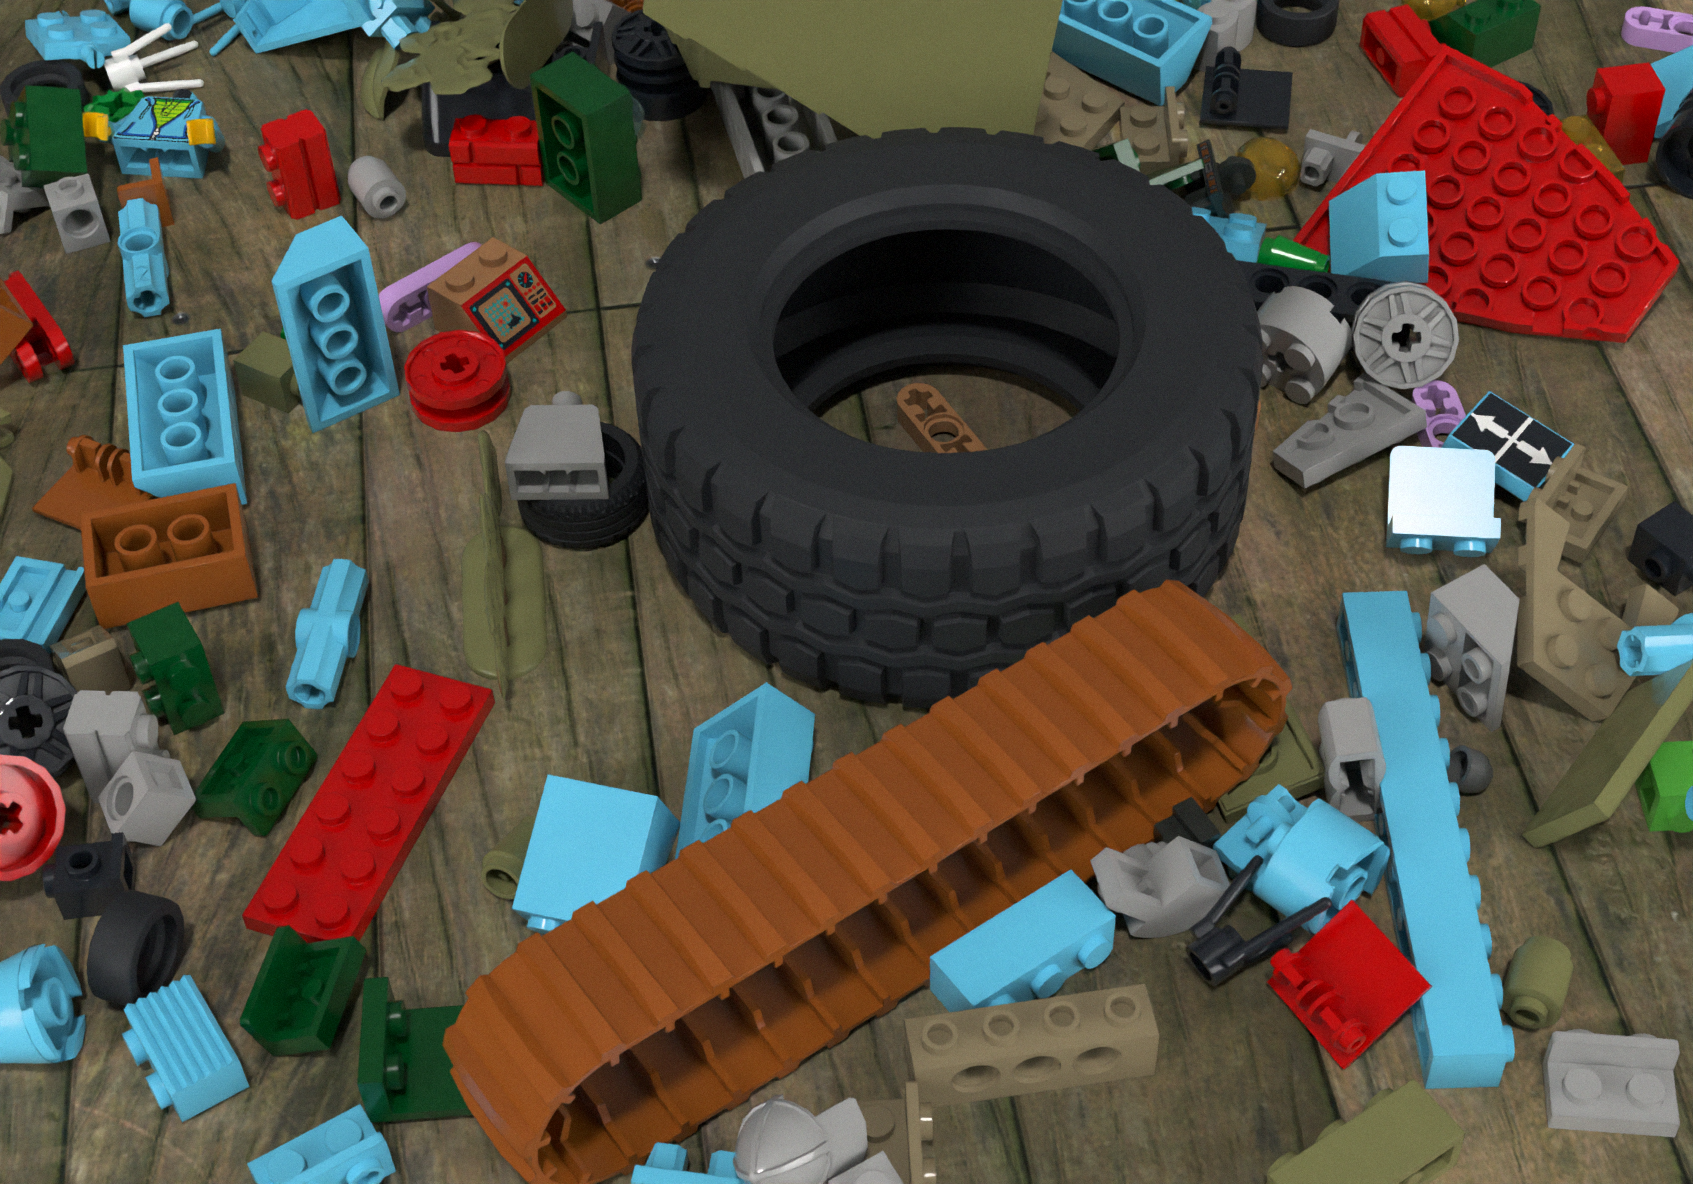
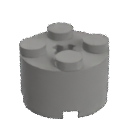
M1289 286L1284 287L1280 293L1274 294L1273 292L1258 309L1257 314L1261 325L1263 341L1261 351L1263 356L1261 387H1264L1266 384L1285 391L1292 401L1298 404H1307L1313 396L1321 391L1346 357L1353 343L1351 328L1345 318L1339 323L1330 313L1334 305L1326 298L1309 289Z

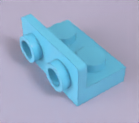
M361 1104L247 1163L256 1184H379L384 1177L396 1171L385 1138L381 1132H376Z

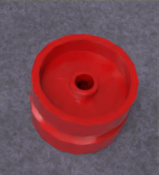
M0 754V881H13L34 873L52 857L64 831L66 808L60 786L45 767L23 756Z

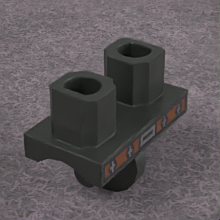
M1208 139L1196 144L1199 154L1198 159H1203L1205 167L1190 173L1193 181L1184 185L1188 193L1184 196L1185 202L1191 207H1199L1211 211L1210 216L1229 219V214L1235 213L1231 193L1241 195L1254 184L1256 180L1255 167L1249 159L1237 156H1229L1221 164L1217 163L1212 144Z

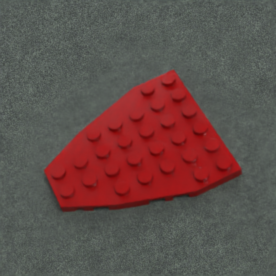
M1445 44L1293 239V241L1319 251L1321 254L1329 255L1330 266L1328 273H1331L1329 201L1376 173L1425 171L1429 269L1428 283L1417 284L1426 285L1447 302L1457 321L1518 334L1625 343L1678 272L1680 263L1668 245L1659 241L1656 229L1647 217L1642 219L1629 201L1630 194L1624 185L1582 142L1576 145L1562 131V122L1553 113L1547 116L1533 102L1534 94L1524 84Z

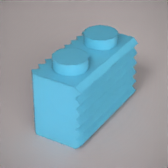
M183 975L180 981H172L168 987L161 986L158 992H150L146 998H138L135 1004L128 1003L124 1008L132 1029L122 1033V1037L137 1066L149 1061L154 1070V1073L146 1076L145 1079L161 1110L173 1105L181 1122H184L249 1087L237 1055L191 975Z

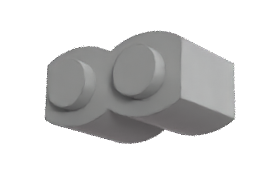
M1211 0V2L1197 9L1212 17V25L1195 61L1194 69L1205 72L1206 66L1215 67L1216 54L1224 47L1231 46L1239 52L1251 43L1254 36L1257 0Z
M1346 697L1325 702L1318 713V727L1322 742L1318 753L1325 769L1324 788L1327 803L1355 822L1374 820L1375 814L1383 813L1379 796V784L1384 778L1386 763L1373 706L1366 697Z

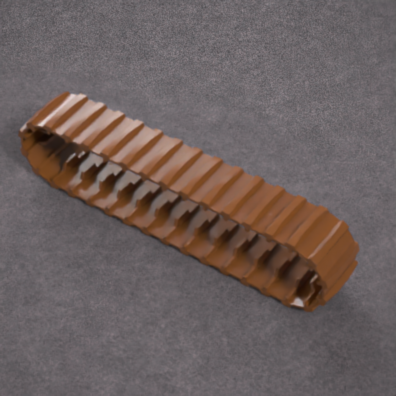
M1165 580L1160 587L1140 593L1134 589L1118 598L1114 607L1095 618L1088 615L1074 623L1069 633L1047 645L1045 642H1041L1027 650L1024 658L1001 672L996 668L979 678L977 686L954 699L947 696L931 706L930 712L905 727L899 724L883 733L881 741L855 755L853 752H850L834 761L832 769L806 784L801 780L783 791L782 797L760 811L754 813L752 810H749L732 820L731 826L727 830L704 843L697 840L681 849L678 858L652 873L645 870L627 880L624 889L602 902L596 904L594 901H591L573 912L572 918L543 936L537 932L518 943L515 953L501 962L488 975H479L465 992L468 1000L463 1006L456 1023L445 1029L442 1045L453 1064L450 1073L469 1110L494 1146L529 1184H596L620 1173L626 1176L634 1171L635 1165L645 1164L646 1157L650 1156L657 1142L668 1144L674 1140L677 1143L697 1132L699 1124L725 1108L730 1111L748 1100L749 1094L776 1076L779 1079L785 1077L799 1067L800 1061L827 1045L831 1048L848 1037L850 1030L874 1015L879 1018L897 1006L898 1000L922 985L926 988L929 987L930 956L1070 869L1085 884L1096 878L1090 862L1091 859L1106 847L1123 853L1137 844L1154 842V824L1172 816V806L1192 796L1205 814L1214 809L1217 801L1224 794L1232 790L1240 781H1247L1260 766V758L1269 747L1273 738L1283 731L1289 717L1284 711L1286 696L1293 689L1291 680L1266 649L1234 620L1180 581Z

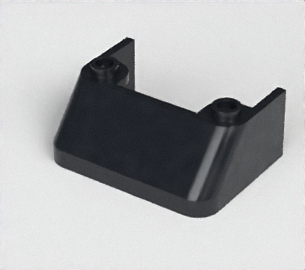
M432 20L430 27L439 24L440 20ZM594 21L589 47L567 46L552 58V62L574 52L588 63L596 65L601 72L609 76L603 21ZM487 68L492 73L490 81L478 87L468 89L465 93L459 95H436L431 88V83L422 84V135L425 149L434 156L451 157L449 139L456 118L477 114L485 117V119L507 120L513 116H524L529 120H536L531 83L523 90L514 88L506 80L502 68Z

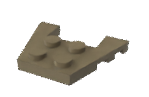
M1051 51L1033 135L1044 137L1043 143L1046 144L1061 141L1088 150L1094 149L1119 121L1120 107L1125 106V101Z
M1537 497L1521 502L1519 522H1527L1526 545L1518 547V566L1526 572V596L1519 598L1517 666L1590 721L1594 722L1609 718L1637 677L1629 676L1620 667L1617 643L1622 630H1632L1635 626L1671 625L1678 615L1679 608L1650 585L1643 584L1630 588L1622 620L1558 571L1570 523Z

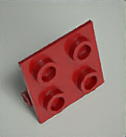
M1354 900L1349 901L1298 952L1292 953L1288 948L1278 951L1270 960V965L1274 968L1273 976L1267 981L1343 1070L1347 1069L1432 987Z

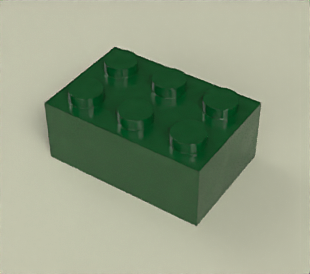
M574 52L530 74L545 184L600 225L642 201L640 184L642 174L638 166L636 148L638 138L634 130L632 113L634 102L630 91L623 84L617 83L601 72L596 65L588 63Z

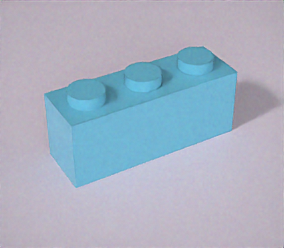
M1070 869L930 956V990L949 1012L1030 1001L1038 997L1040 999L1047 998L1058 991L1066 979L1085 967L1092 969L1098 966L1109 956L1113 950L1116 916Z

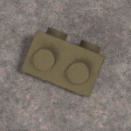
M1575 443L1565 458L1557 456L1554 459L1545 479L1546 485L1543 489L1535 487L1527 500L1539 498L1570 523L1561 555L1583 563L1624 503L1629 486L1581 467L1586 447Z

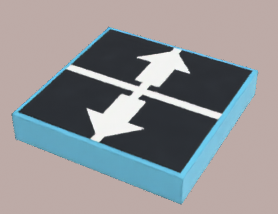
M1489 391L1448 435L1441 448L1477 449L1492 452L1495 456V483L1521 500L1527 501L1535 487L1542 488L1544 486L1548 470L1557 456L1565 458L1574 444Z

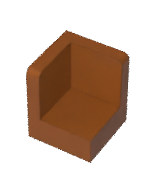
M158 157L151 158L149 163L152 179L117 187L121 207L123 209L126 206L127 200L144 198L146 202L158 206L162 227L175 225L170 197Z

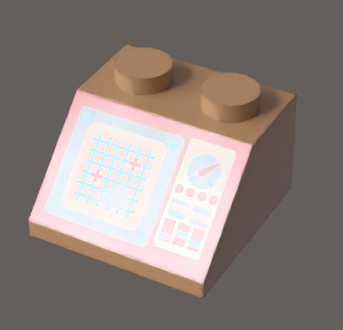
M494 237L427 286L436 330L446 332L460 329L477 331L493 338L504 350L506 364L567 317L565 307L528 256Z

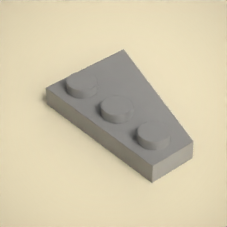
M1362 373L1354 380V390L1346 397L1337 395L1327 404V414L1320 420L1307 421L1273 451L1274 467L1303 488H1307L1313 484L1320 483L1325 478L1353 464L1362 462L1365 458L1393 444L1399 443L1426 428V411L1367 374Z

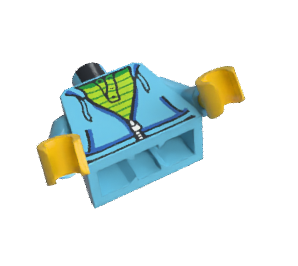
M186 89L176 90L172 98L150 96L142 98L129 115L116 123L108 121L109 115L104 113L82 112L84 137H97L101 142L114 145L122 174L152 176L149 159L158 157L163 176L203 179L208 152H220L225 145V138L216 120L206 114L204 103L197 99L193 92Z

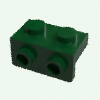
M291 926L277 927L240 1017L241 1027L273 1057L330 1049L367 949L354 936L307 943Z

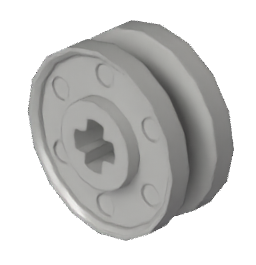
M1409 281L1385 284L1368 294L1355 311L1351 326L1353 351L1366 373L1383 385L1399 389L1421 387L1440 377L1454 360L1459 342L1457 319L1447 302L1426 285ZM1409 323L1411 330L1417 332L1416 337L1408 338L1406 346H1399L1400 344L1397 339L1391 338L1392 333L1401 332L1402 324Z

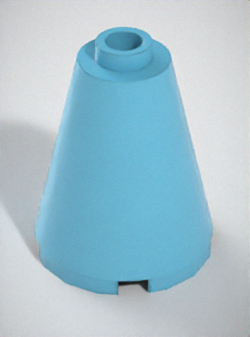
M45 944L32 945L0 962V1063L57 1064L75 1058L83 1046L86 1028L85 1015L74 1017L72 998L82 996L80 983L70 960L61 948L56 945L45 947Z

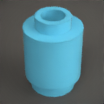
M131 0L130 20L136 28L151 32L165 23H169L172 29L161 36V38L166 40L183 39L192 29L193 13L181 0Z

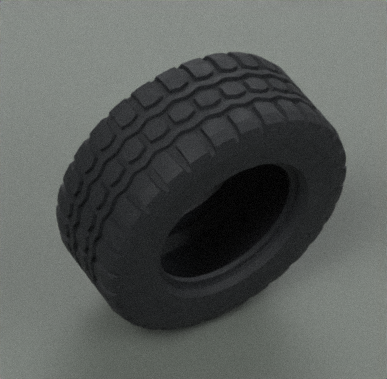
M941 127L938 133H930L926 128L902 129L882 132L881 138L876 139L863 135L825 144V151L822 152L809 149L772 164L771 173L758 171L741 180L725 191L724 199H714L700 210L687 223L685 233L677 234L658 261L656 271L652 273L639 307L631 346L636 410L651 523L670 569L699 610L722 633L729 632L734 643L749 654L768 665L779 662L783 673L802 682L822 689L837 683L841 695L886 704L893 696L901 697L904 707L931 709L932 705L947 696L954 699L977 686L979 678L997 668L1001 672L1022 660L1027 650L1041 642H1045L1048 645L1069 633L1074 623L1088 615L1095 618L1116 605L1118 598L1134 589L1140 593L1160 587L1165 580H1178L1201 597H1204L1234 549L1239 535L1240 523L1244 516L1262 379L1263 356L1261 351L1263 341L1258 314L1240 265L1234 255L1227 252L1225 242L1215 229L1202 216L1193 215L1192 207L1183 199L1161 184L1150 185L1149 177L1136 169L1114 159L1099 161V153L1061 141L1046 144L1043 143L1044 137L1001 130L992 135L987 134L983 128ZM928 365L975 366L1016 374L1047 386L1068 400L1080 411L1062 425L1034 439L997 449L958 453L915 452L868 443L832 427L812 413L834 393L856 381L893 370Z

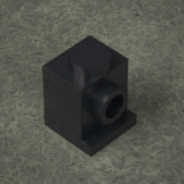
M123 832L112 833L111 841L57 847L55 863L45 864L43 868L45 894L48 899L55 898L64 920L101 916L107 905L119 893L135 890L136 863Z

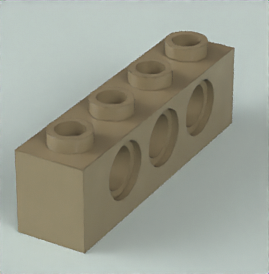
M1145 984L904 1019L905 1061L909 1081H918L919 1103L931 1102V1108L1155 1075L1159 1032Z

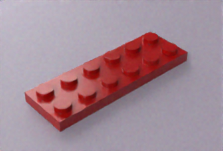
M395 664L242 914L246 929L273 936L277 927L289 925L307 943L354 936L360 941L493 708L495 700L492 689Z

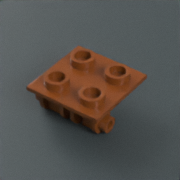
M83 434L79 437H72L67 443L66 451L68 455H71L74 464L32 507V511L81 530V513L152 500L156 496L134 487L131 457L127 449L117 448L110 443L101 446V443L94 441L91 436Z

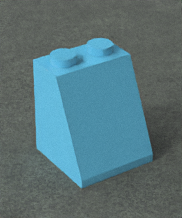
M548 774L512 910L528 920L526 928L542 934L548 933L572 918L573 912L591 901L598 904L624 889L627 880L645 870L652 873L666 865L678 834L679 820L658 796Z

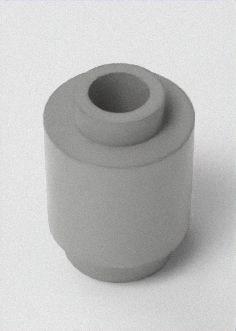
M363 156L356 159L348 169V186L370 216L374 218H387L402 208L406 200V190L383 160L372 156Z

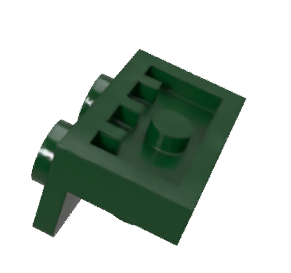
M289 719L243 721L195 790L196 801L191 806V809L199 818L238 817L254 836H266L315 763L317 753Z

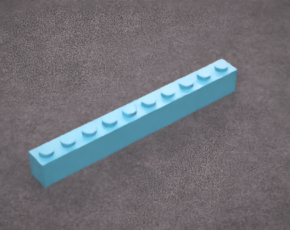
M1407 591L1342 593L1336 629L1349 697H1366L1371 702L1386 763V772L1379 784V796L1383 813L1375 814L1373 822L1376 835L1385 842L1384 844L1390 850L1384 879L1397 946L1402 954L1432 985L1409 1008L1425 1089L1499 1087L1506 1062H1513L1514 1036L1510 1025H1502L1499 1013L1503 1004L1502 982L1498 973L1491 974L1488 963L1492 952L1491 932L1487 923L1480 924L1477 910H1479L1481 904L1480 883L1477 875H1469L1467 862L1470 858V838L1466 828H1459L1456 817L1460 811L1459 788L1456 782H1449L1447 776L1450 766V749L1447 738H1439L1438 735L1440 703L1437 695L1429 694L1428 685L1431 680V663L1428 653H1420L1419 644L1422 638L1421 617L1419 612H1411Z

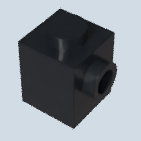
M1674 501L1637 525L1627 559L1644 572L1649 579L1658 583L1673 596H1677L1693 585V515Z

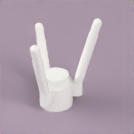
M165 23L128 46L112 51V58L106 59L104 66L114 92L120 91L123 87H127L130 92L142 90L143 93L203 87L204 81L201 79L151 83L138 82L146 79L143 68L194 50L198 47V42L191 41L139 59L137 54L132 55L169 32L172 26L169 23Z

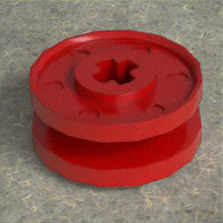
M459 329L433 335L421 341L409 353L404 365L412 411L422 423L436 430L463 432L478 429L493 422L507 408L511 397L504 350L493 338L477 331Z

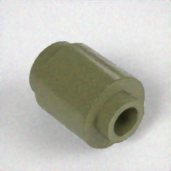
M1532 936L1515 950L1503 987L1502 1009L1516 1024L1525 1028L1537 1029L1551 1026L1559 1021L1574 972L1569 949L1554 938Z

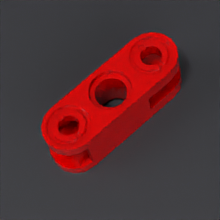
M16 270L9 273V279L3 282L33 323L31 329L9 354L28 383L44 378L41 367L52 362L60 370L74 365V357L68 342L53 317L20 271Z

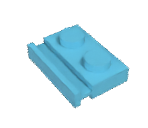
M16 556L0 583V640L25 639L41 645L51 654L50 645L57 643L86 591L84 567H78L77 571L67 570L65 565L61 563Z

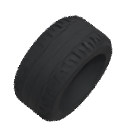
M600 422L607 476L615 479L609 484V499L517 500L520 515L533 534L537 535L540 539H544L546 542L559 545L560 547L591 548L611 543L625 536L627 532L633 530V527L638 525L648 507L647 485L641 447L636 439L629 433H626L625 430L609 423Z

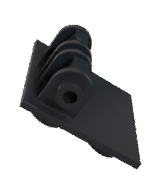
M1227 46L1216 54L1215 67L1206 66L1200 123H1211L1219 126H1251L1262 129H1289L1293 72L1241 69L1242 57L1234 47Z

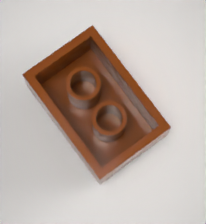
M236 483L80 514L86 590L99 625L104 629L127 625L126 623L176 602H179L185 613L258 598L248 524Z

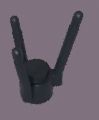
M1255 855L1233 880L1208 914L1189 928V931L1196 940L1186 947V953L1198 973L1210 985L1216 986L1238 970L1293 942L1294 937L1290 932L1330 908L1332 904L1331 899L1328 897L1319 899L1246 942L1231 925L1227 924L1222 929L1215 927L1263 864V858Z

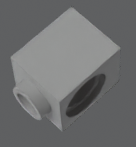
M89 174L65 177L57 182L43 185L66 254L111 242Z
M132 751L98 796V800L111 834L123 832L127 842L162 846L194 804L196 797L180 760Z

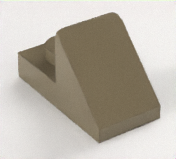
M95 626L50 645L58 666L63 670L68 682L78 692L80 690L105 691L106 695H110L113 691H127L130 689V682L115 640L102 626Z

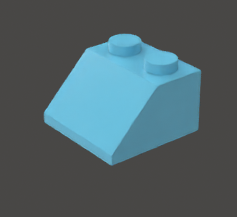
M1425 171L1376 173L1329 201L1331 273L1391 282L1428 283L1429 244Z

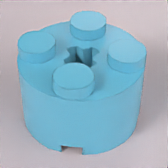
M1318 798L1307 808L1304 815L1294 826L1284 822L1274 831L1266 847L1267 851L1273 856L1267 868L1258 877L1253 887V893L1286 917L1323 897L1330 898L1332 901L1330 908L1301 925L1309 933L1316 934L1349 901H1356L1363 890L1372 896L1387 867L1390 850L1377 835Z

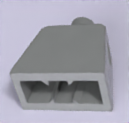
M561 391L553 396L552 405H530L524 409L505 458L511 500L609 499L610 492L599 410L593 404L582 405V399L579 395L571 391Z

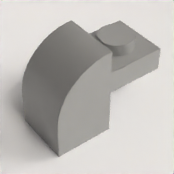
M1181 836L1173 839L1147 862L1107 847L1090 860L1099 884L1097 890L1101 900L1112 911L1123 913L1130 935L1135 937L1158 938L1188 930L1208 914L1230 886L1217 851Z

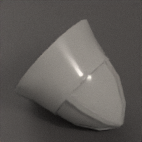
M783 1094L774 1095L770 1100L758 1104L753 1109L749 1108L748 1115L742 1121L735 1146V1156L732 1160L737 1176L743 1179L746 1184H828L830 1179L863 1162L868 1148L866 1121L855 1098L850 1097L814 1116L808 1109L792 1101L784 1100Z

